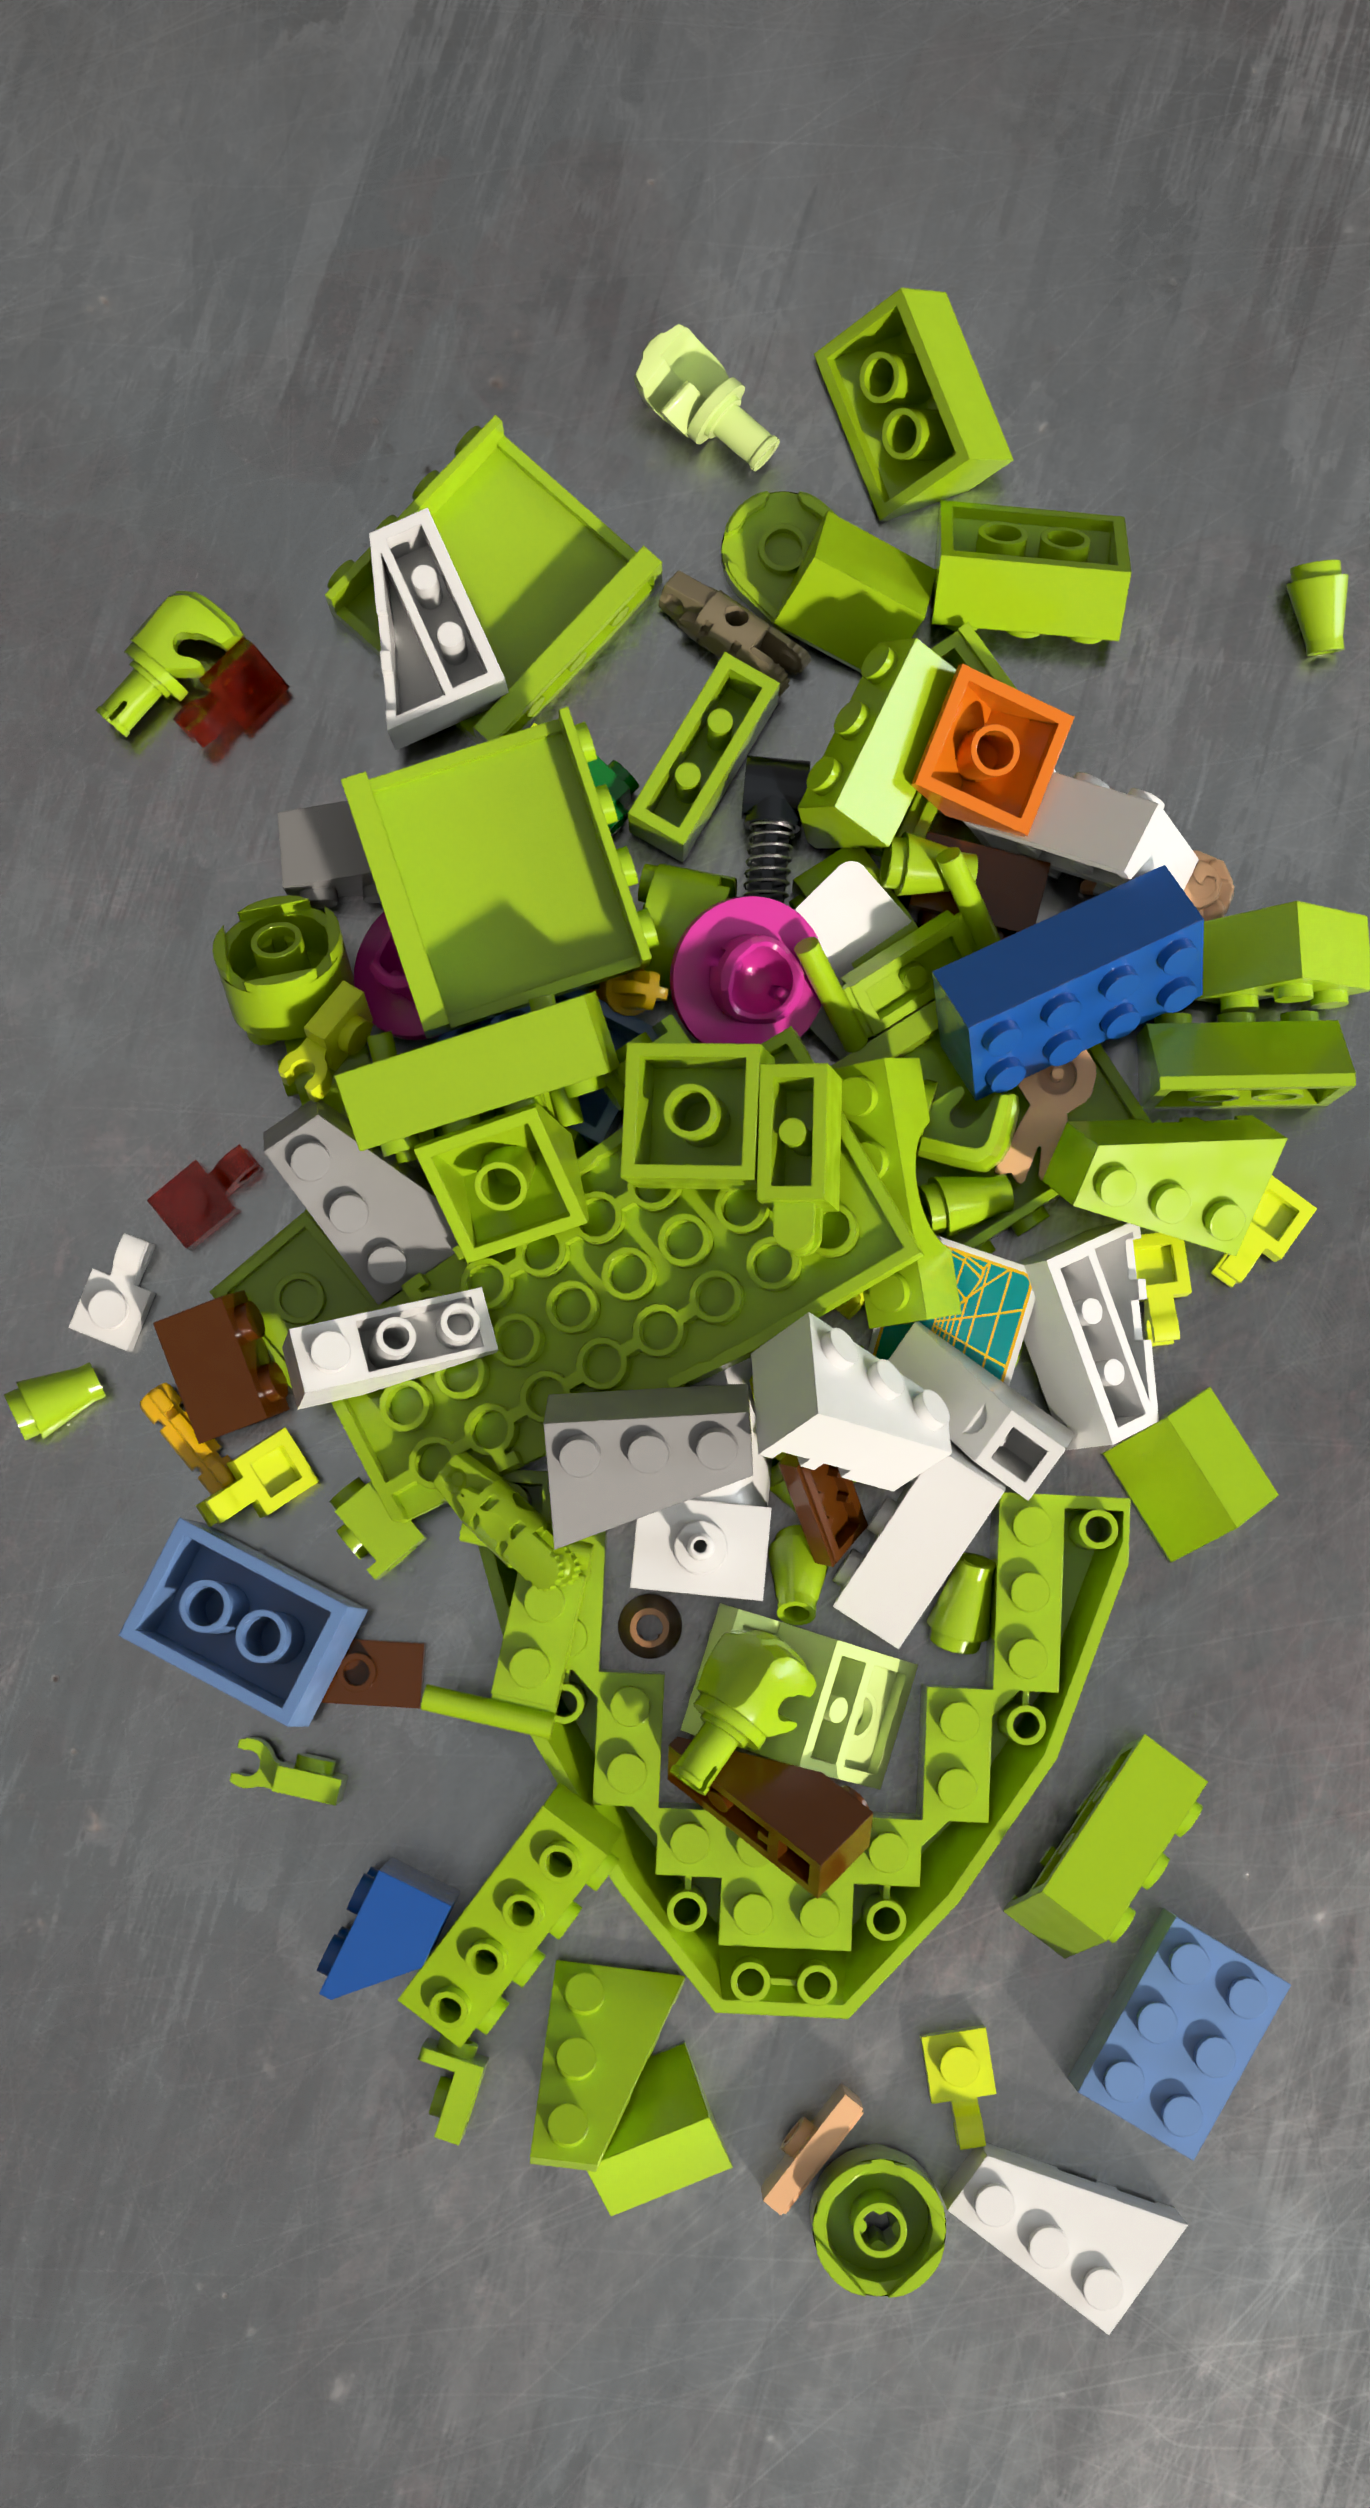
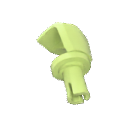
M677 324L667 332L659 333L647 343L641 353V363L634 375V382L643 402L675 430L691 438L696 444L700 445L709 438L712 439L716 436L747 462L753 471L759 470L774 454L780 439L775 435H771L740 407L745 386L736 378H729L723 365L695 337L689 328L681 324Z

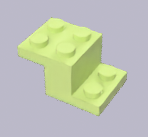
M720 1603L681 1730L696 1735L704 1724L700 1718L702 1714L697 1711L693 1703L700 1695L697 1686L704 1665L721 1636L733 1630L765 1631L776 1635L801 1657L806 1664L807 1670L814 1676L817 1687L810 1698L798 1695L785 1698L780 1704L778 1713L797 1723V1727L793 1731L766 1737L759 1751L747 1746L743 1749L778 1762L819 1771L828 1777L881 1790L918 1665Z

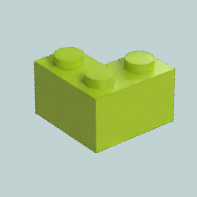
M1293 901L1204 921L1203 995L1194 1000L1220 1004L1221 1013L1256 1011L1259 1009V1000L1274 997V1001L1277 1003H1295L1309 1000L1310 1008L1312 1009L1339 1008L1349 1004V995L1370 991V943L1368 917L1365 915L1301 901Z

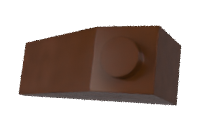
M677 1736L668 1745L667 1780L815 1898L818 1899L869 1847L874 1812L869 1809L866 1801L857 1791L846 1785L839 1786L822 1772L734 1751L710 1785L708 1793L704 1796L675 1777L676 1775L670 1772L673 1764L675 1765L692 1740Z

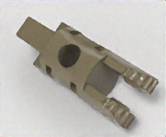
M677 571L662 589L658 606L678 623L679 628L692 640L721 659L724 652H727L779 682L778 697L790 686L788 684L790 679H788V674L785 673V670L789 674L794 673L796 675L801 673L812 661L808 651L721 590L718 591L708 587L681 571Z

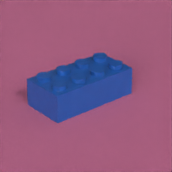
M1163 865L932 971L940 1046L974 1100L977 1101L994 1092L1002 1093L1016 1087L1024 1078L1052 1065L1061 1066L1067 1064L1082 1051L1108 1039L1122 1038L1130 1034L1138 1025L1161 1014L1178 1012L1190 1005L1194 999L1203 995L1204 918L1166 865Z

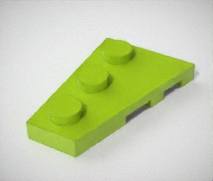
M556 1960L530 2164L597 2171L630 2101L631 2094L641 2072L659 2039L660 2032L670 2010L681 1992L685 1976Z

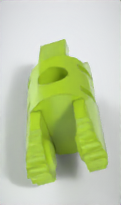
M466 1452L455 1454L446 1463L433 1481V1484L461 1521L508 1568H514L526 1581H531L532 1586H536L537 1590H543V1592L556 1589L557 1585L563 1587L574 1584L575 1580L580 1579L579 1574L582 1573L580 1570L582 1564L579 1563V1557L575 1556L574 1551L571 1552L568 1545L554 1550L551 1524L505 1479Z

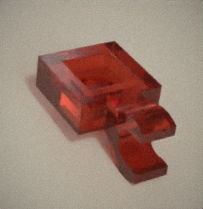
M242 637L199 679L209 694L186 704L179 710L173 720L189 738L193 737L204 748L218 737L222 729L232 719L246 730L290 686L251 641Z
M239 1144L228 1152L210 1173L198 1160L193 1161L148 1198L147 1201L183 1246L192 1251L240 1211L229 1195L255 1176L262 1169V1166L247 1148L244 1149Z

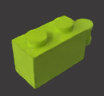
M828 1063L760 1064L757 1200L773 1212V1235L776 1242L791 1254L799 1257L809 1256L819 1248L822 1242L823 1212H839L842 1078Z

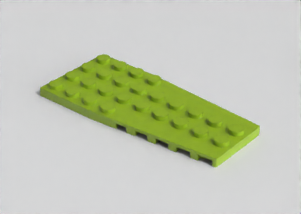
M792 1026L761 1044L775 1058V1064L814 1063L798 1033ZM841 1111L839 1212H823L822 1242L819 1248L809 1256H795L776 1242L773 1235V1212L757 1200V1190L638 1188L620 1177L622 1127L577 1159L589 1214L588 1223L468 1264L459 1245L453 1248L455 1253L425 1275L418 1273L401 1285L403 1291L376 1310L482 1287L498 1351L494 1354L371 1393L331 1402L390 1519L394 1522L406 1523L448 1503L435 1487L433 1481L455 1454L468 1453L500 1477L546 1456L544 1419L548 1395L690 1387L751 1358L753 1351L808 1312L819 1318L924 1257V1253L843 1112Z

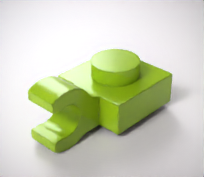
M245 1737L239 1740L237 1747L255 1752L260 1759V1766L255 1774L232 1772L229 1781L241 1788L265 1787L272 1789L273 1792L334 1806L343 1801L349 1775L333 1772L336 1761L321 1756L297 1753L295 1763L289 1761L282 1762L277 1759L273 1748L265 1740L258 1737Z

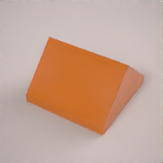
M960 664L956 669L911 785L947 817L1022 837L1028 836L1074 716L965 664Z

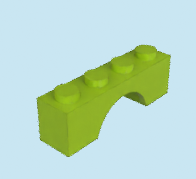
M880 1058L833 1068L842 1078V1112L925 1255L863 1292L869 1329L962 1314L952 1251L932 1231L924 1214L917 1187V1146L922 1131L930 1122L920 1058Z

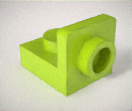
M442 2034L439 2040L427 2038L418 2056V2060L455 2072L453 2079L441 2075L430 2106L429 2115L440 2118L434 2137L456 2145L461 2143L465 2135L489 2061V2057L476 2053L478 2044L470 2039H467L460 2049Z

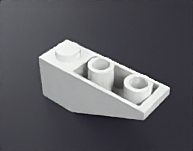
M480 1287L292 1328L287 1333L282 1350L297 1410L361 1396L494 1354L498 1351V1346L483 1289Z
M919 1321L912 1325L888 1359L901 1374L923 1389H930L936 1392L946 1403L950 1414V1421L948 1422L950 1440L976 1464L1028 1501L1065 1452L1075 1435L1073 1431L1006 1385Z

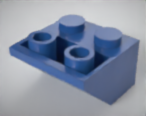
M393 1857L380 1870L371 1866L367 1874H363L346 1909L357 1915L351 1929L342 1926L338 1934H334L316 1971L327 1976L319 1994L332 2000L422 1968L431 1954L461 1891Z

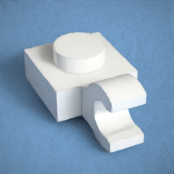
M124 1233L114 1256L111 1274L92 1268L68 1328L125 1351L133 1352L156 1295L155 1292L139 1286L154 1252L155 1244Z

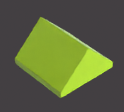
M827 511L771 625L861 673L865 658L877 646L878 642L912 638L926 617L935 579V569Z
M537 1102L416 1144L414 1147L418 1161L467 1264L588 1223L589 1214L572 1134Z
M1207 1387L1159 1417V1422L1127 1437L1101 1453L1128 1498H1131L1133 1506L1169 1563L1237 1529L1279 1496L1211 1387Z
M685 2041L651 2054L634 2087L630 2101L597 2171H587L610 2216L733 2168Z

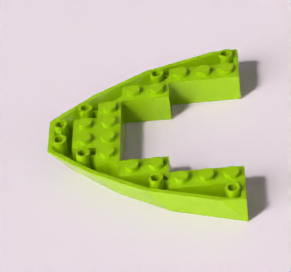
M514 1470L502 1476L551 1524V1530L553 1531L548 1471ZM1003 1493L991 1511L989 1559L995 1563V1569L992 1576L990 1638L986 1641L985 1687L921 1684L916 1813L873 1811L869 1847L818 1899L698 1803L659 1801L665 1672L601 1669L608 1530L579 1540L594 1544V1549L556 1712L555 1725L551 1739L530 1736L557 1784L560 1782L623 1830L610 1851L619 1858L618 1863L609 1874L613 1884L715 2013L849 2019L960 1902L1057 1760L1129 1564L1131 1498L1033 1494L1028 1501L1018 1493ZM478 1545L500 1628L504 1636L518 1572L514 1568H508L488 1547Z

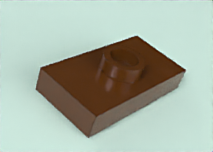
M787 1453L778 1465L814 1562L834 1567L868 1526L853 1481L842 1478L838 1470L839 1467L823 1463L815 1470L801 1467L798 1456Z
M353 1639L321 1703L420 1709L423 1696L426 1643Z

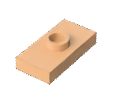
M843 2083L838 2086L814 2119L809 2121L803 2116L792 2127L780 2146V2149L786 2155L761 2186L763 2201L779 2215L786 2214L864 2114L859 2096Z

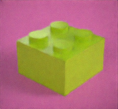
M627 1043L620 1177L638 1188L757 1190L760 1064H775V1058L761 1044Z

